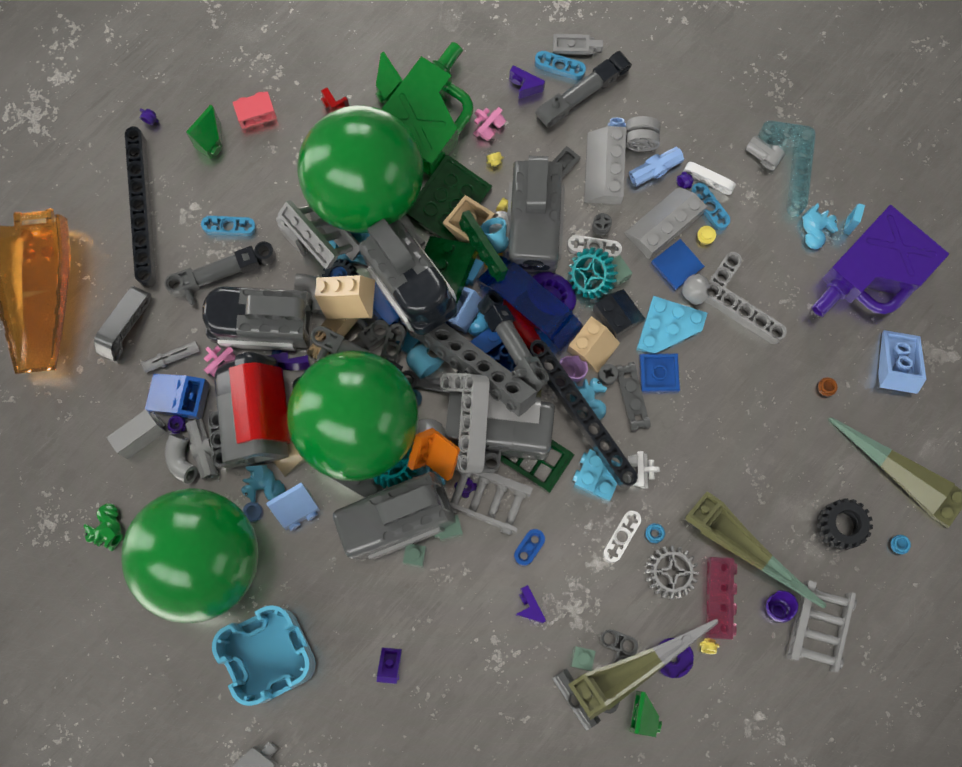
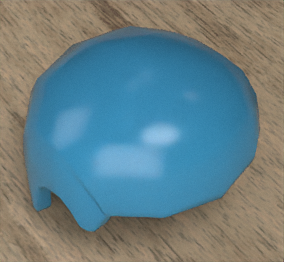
M480 311L468 329L469 334L475 337L489 328L484 319L485 315Z

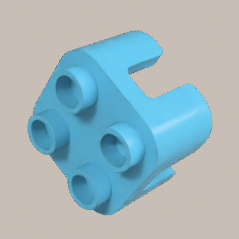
M273 605L262 607L254 612L256 616L239 624L231 623L221 628L214 636L212 642L213 655L218 664L226 666L233 683L228 685L230 693L242 705L252 706L266 703L305 683L314 673L315 658L295 615L285 608Z

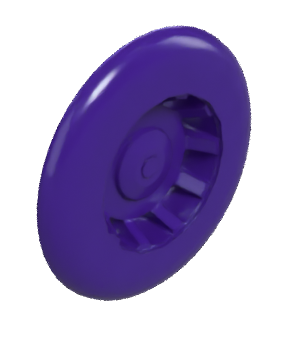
M540 272L532 276L527 284L528 296L534 306L540 311L552 316H564L575 308L577 300L575 290L564 277L552 272Z

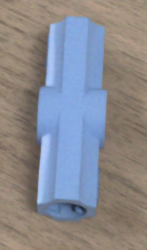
M676 146L661 155L655 154L651 156L644 164L629 171L628 174L631 182L637 187L652 178L657 179L663 176L670 168L684 161L683 153Z

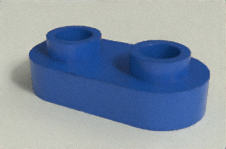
M538 529L530 530L514 553V559L519 565L527 566L533 561L545 542V536L542 531ZM533 536H536L538 538L537 543H533L531 541V538ZM523 552L528 555L525 560L520 557V554Z

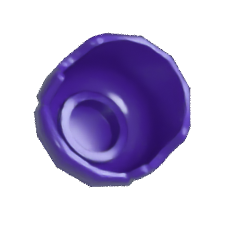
M779 590L766 601L765 610L768 616L775 622H788L798 611V601L788 591Z

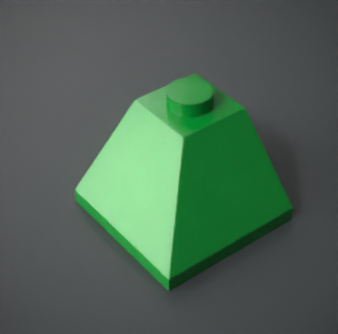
M382 52L379 60L376 80L377 92L375 95L380 103L386 104L403 80L385 52Z
M209 105L186 133L193 146L209 159H212L213 156L220 153L223 144L221 122L214 107Z
M636 691L630 732L656 737L657 733L661 731L662 721H659V715L646 692Z

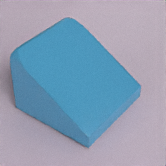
M407 332L401 352L407 356L412 348L420 344V341L413 338Z

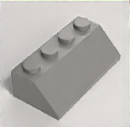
M607 126L588 132L584 203L621 205L624 196L626 127Z
M678 187L624 234L650 260L704 214L707 205L695 193Z

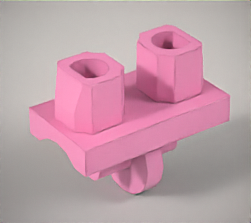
M498 107L487 116L490 112L488 108H485L483 111L477 109L475 111L477 118L474 122L477 125L481 121L483 123L473 134L476 137L480 135L486 141L490 140L495 132L489 125L493 123L499 129L506 122L505 118L500 114L503 110Z
M218 345L213 350L207 347L205 350L209 354L203 359L206 362L212 358L214 360L203 370L215 377L218 365L223 360L228 362L235 359L234 350L229 346L217 356L216 354L221 350Z

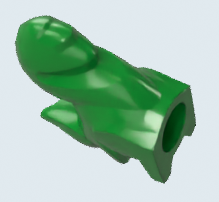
M106 503L99 507L96 513L97 519L100 522L99 526L94 528L84 524L86 541L88 543L94 542V545L98 547L105 542L104 547L110 551H113L123 539L120 523L116 519L119 515L118 509L114 504Z

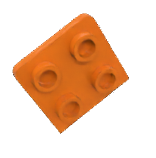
M434 428L416 434L407 467L415 470L427 465L446 481L451 480L460 448Z

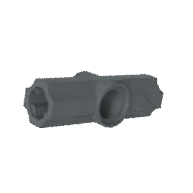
M567 668L552 678L586 731L601 721L598 716L590 720L580 704L573 705L571 702L573 692L568 684L574 681Z

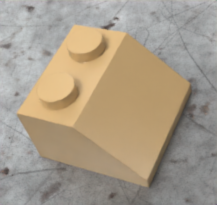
M466 195L444 220L443 225L459 242L470 243L468 236L461 230L459 225L462 213L469 210L479 226L491 218H496L495 213Z
M591 316L570 343L567 352L573 356L578 355L582 361H587L588 367L598 373L620 342L606 326Z

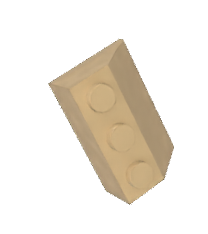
M361 275L316 278L315 298L326 319L372 318L375 291L374 279Z

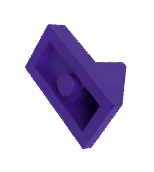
M514 65L510 69L509 79L516 85H522L519 90V99L544 91V80Z
M529 586L521 588L519 597L524 605L528 604L529 607L515 615L539 623L546 622Z
M382 647L377 682L397 684L402 649Z

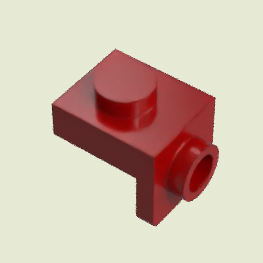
M328 87L321 90L323 97L321 101L325 108L329 107L331 112L349 106L347 97L336 101Z

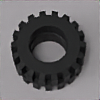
M844 498L832 502L822 509V515L818 516L820 523L817 524V528H821L819 535L825 537L823 539L825 543L829 542L830 547H837L838 550H848L861 546V544L867 541L866 538L871 535L869 530L873 529V525L870 524V521H873L872 516L868 517L867 513H869V510H864L862 503L857 504V500ZM840 513L846 514L853 521V532L849 536L842 534L836 526V518Z

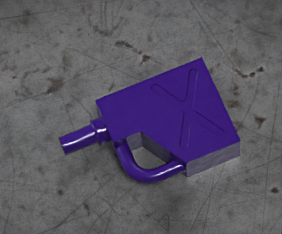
M890 204L822 278L827 283V290L811 308L815 314L824 317L839 300L846 299L851 303L857 299L874 313H892L900 308L912 293L928 279L947 258L949 253ZM868 288L896 295L889 302L880 303L864 290Z

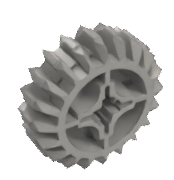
M671 545L668 552L667 547L664 546L662 547L663 554L657 549L655 551L657 557L654 555L650 556L653 563H646L648 567H651V569L645 570L646 574H651V577L646 578V581L653 580L654 583L649 587L651 589L655 586L658 587L655 594L663 591L662 598H666L669 593L670 599L673 600L676 593L678 599L682 598V592L685 595L689 594L687 588L694 590L695 587L691 582H698V579L693 577V575H699V571H693V568L697 567L698 564H691L690 561L695 558L694 556L686 557L689 554L688 550L681 554L682 547H678L675 552L674 545ZM669 556L667 567L657 569L660 560ZM675 557L685 564L687 570L678 567ZM671 568H674L676 572L681 573L673 575V577H670V575L666 571L670 570ZM657 575L664 576L667 579L669 588L659 581ZM679 576H687L685 583L680 588L675 589L677 578Z

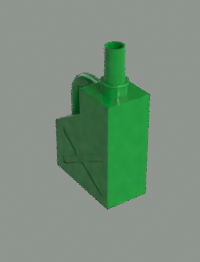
M451 42L438 60H433L432 63L421 56L382 108V110L396 116L412 132L421 150L424 173L432 176L447 154L450 156L458 145V136L473 114V102L470 96L452 83L450 69L463 52V49L455 42ZM450 95L459 100L463 106V110L455 122L444 103Z

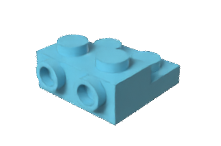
M589 449L588 453H583L580 463L583 464L581 470H576L572 479L575 481L574 487L610 502L617 483L596 452ZM611 460L614 466H620V463Z

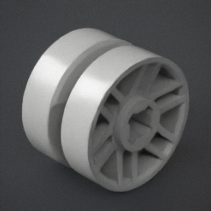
M638 116L627 121L626 146L629 149L646 152L659 147L660 121L658 119Z

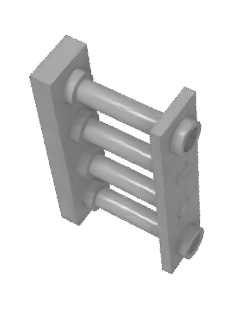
M288 200L277 214L325 269L331 268L339 255L346 254L353 261L360 253V243L349 231L336 228L322 220L308 203L306 206L298 208L291 200ZM309 213L315 220L309 221L304 214ZM322 227L327 234L322 235L316 228ZM333 240L339 247L334 249L328 241Z
M460 472L461 476L450 501L453 513L460 512L497 526L505 534L511 535L512 532L516 534L518 528L513 526L522 499H525L526 496L530 497L533 487L496 473ZM472 475L478 478L477 481L479 483L469 509L459 506L458 502L467 479ZM490 482L496 485L497 491L489 512L485 516L477 513L476 510L484 489ZM507 489L515 492V498L506 522L503 523L494 518L504 491L507 492Z
M811 580L804 581V585L820 599L843 605L842 615L838 617L814 610L811 607L812 601L801 595L786 659L799 661L800 658L807 657L831 664L829 671L839 672V669H842L844 664L842 655L852 610L854 611L857 605L856 593H846L844 598L819 591L816 588L817 582ZM813 617L839 625L837 637L809 629L807 626L808 619ZM810 637L834 644L833 656L805 649L803 646L804 638Z

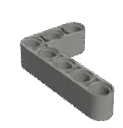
M728 253L709 280L710 288L708 289L714 290L716 295H710L707 289L708 298L705 302L771 344L779 343L786 336V327L725 288L742 263V258L738 253ZM728 260H733L736 265H730ZM718 275H723L726 278V280H720L718 278ZM724 300H729L732 303V306H727L724 303ZM740 310H745L748 316H742ZM756 320L762 321L764 326H758ZM772 330L778 331L780 337H775Z
M444 373L440 378V388L443 391L462 392L458 444L460 452L457 460L458 470L461 473H481L485 462L489 378L486 375Z

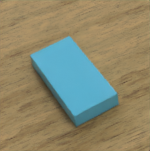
M857 204L847 216L843 229L844 234L850 235L859 225L865 205Z

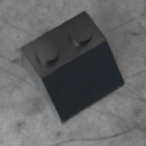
M624 289L607 295L595 303L593 308L602 324L609 329L616 339L645 320V317Z

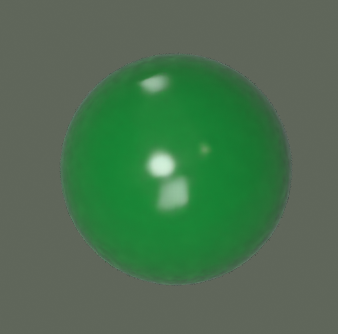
M355 105L330 112L310 129L299 151L297 173L303 196L308 205L322 220L344 231L368 233L367 228L382 219L391 224L407 214L420 193L423 183L424 166L420 147L412 132L401 120L389 112L376 107Z
M353 350L330 354L312 364L295 384L290 395L287 410L289 434L300 456L321 474L343 481L372 479L396 466L409 451L415 439L419 420L417 399L406 376L387 359L370 352Z
M188 488L171 491L148 503L131 522L122 545V571L132 595L149 612L171 622H204L229 611L243 598L250 588L258 565L256 534L245 513L228 498L204 489Z

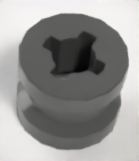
M606 213L596 215L592 224L594 233L601 236L606 235L612 225L611 217Z
M612 364L603 365L598 373V380L605 386L614 384L618 377V370Z

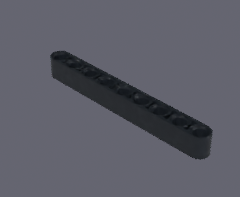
M132 126L125 131V149L134 275L142 287L150 288L156 283L146 139L138 127ZM140 153L137 157H133L134 154ZM137 170H141L139 174H134ZM138 187H142L140 191L136 192ZM140 204H144L141 209H137ZM145 221L143 226L138 227L140 222ZM142 239H146L144 244H139ZM143 257H148L145 262H141ZM149 274L148 279L142 280L144 275Z
M542 340L533 341L529 348L531 355L538 357L543 367L544 363H551L553 365L552 370H548L545 367L544 369L549 375L547 383L593 450L600 457L616 483L623 489L633 486L638 479L634 468L547 344ZM534 347H539V348H541V349H542V353H541V354H536V353L533 351V348H534ZM555 379H562L564 381V385H557ZM572 394L575 397V401H568L566 395ZM577 411H585L586 418L579 417ZM589 426L596 427L598 433L592 434L589 431ZM600 442H606L609 449L603 450L600 447ZM612 458H617L619 460V467H616L612 464ZM623 474L631 477V483H626L623 480Z

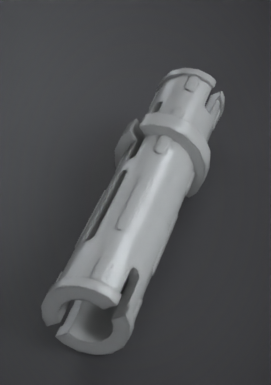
M193 341L164 354L158 353L156 357L144 362L142 361L141 364L145 373H148L159 367H167L169 363L200 352L197 342Z

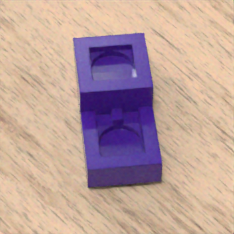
M288 352L268 355L274 357L278 361L279 367L283 370L301 371L307 370L311 366L308 355L290 358Z

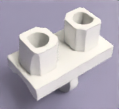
M638 451L637 455L628 456L631 466L638 467V479L633 486L648 489V473L649 480H654L655 473L660 472V467H654V460H648L647 454L644 451ZM628 476V482H629V483H631V477H630V476Z

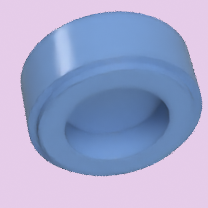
M249 502L243 508V512L250 522H257L263 516V508L256 502Z

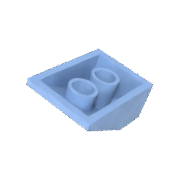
M467 287L463 288L457 303V313L446 321L445 324L464 333L468 331L479 311L478 303L482 300L475 290Z
M883 330L878 371L880 388L918 394L927 380L920 336Z
M302 482L266 503L285 530L290 529V531L298 528L303 520L307 519L309 521L318 515L317 512L320 511L312 494Z

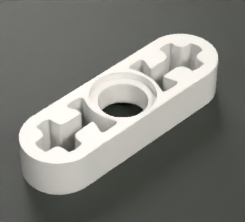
M688 162L683 172L691 174L694 180L726 195H731L736 186L732 180L694 162Z
M579 235L570 237L567 248L572 254L583 252L585 242H587L586 248L590 249L589 245L592 243H597L601 249H603V245H606L604 252L609 253L608 258L612 256L615 258L622 251V246L617 241ZM574 241H578V244L583 246L574 248ZM611 246H614L615 250L618 251H615V253L612 254L611 250L608 249H611Z
M628 511L623 516L603 551V557L607 562L614 563L621 558L641 523V516L638 512ZM634 515L637 523H632L629 529L633 530L631 533L627 528L621 526L623 524L626 527L629 522L627 516L631 517ZM619 531H624L627 534L626 542L617 540V533ZM612 541L619 546H623L622 550L618 547L615 551L617 557L609 558L607 551L612 550L615 544H612Z

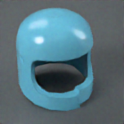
M501 217L485 221L480 227L497 253L505 251L509 245V239L506 236V221ZM501 224L503 226L499 231L490 234L489 228L491 225Z
M424 345L415 346L406 357L407 365L420 379L434 373L444 362L442 358L430 357L427 354L430 349Z

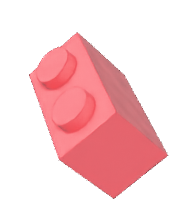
M268 91L258 92L247 98L241 97L233 102L242 129L277 118Z

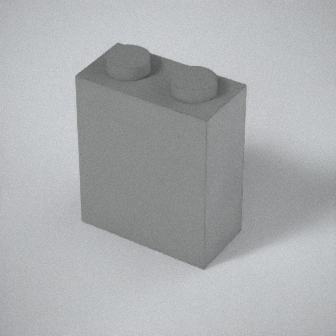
M145 409L106 438L119 455L129 459L166 432L163 428L165 423L154 412L150 413Z

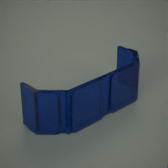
M500 256L508 268L504 280L497 282L487 269L478 278V287L481 288L485 285L493 289L544 332L556 346V353H561L583 328L582 323L563 302L539 284L519 265Z

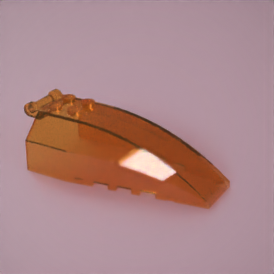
M52 208L39 212H14V226H0V319L3 321L6 332L4 334L9 344L8 349L15 374L56 370L65 318L71 261L68 221L64 216L54 214ZM46 218V223L22 225L24 220Z

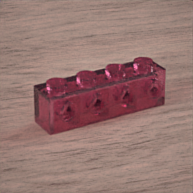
M707 558L706 623L718 619L719 622L706 633L705 638L731 640L733 636H736L737 627L733 620L734 615L737 613V605L734 603V595L737 594V584L734 583V575H737V563H734V558Z

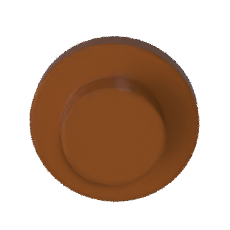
M823 378L818 383V391L823 396H832L837 391V383L832 378Z

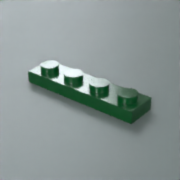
M469 210L463 212L459 222L461 230L466 233L470 244L475 247L480 259L487 265L490 275L494 276L497 282L504 280L508 268Z

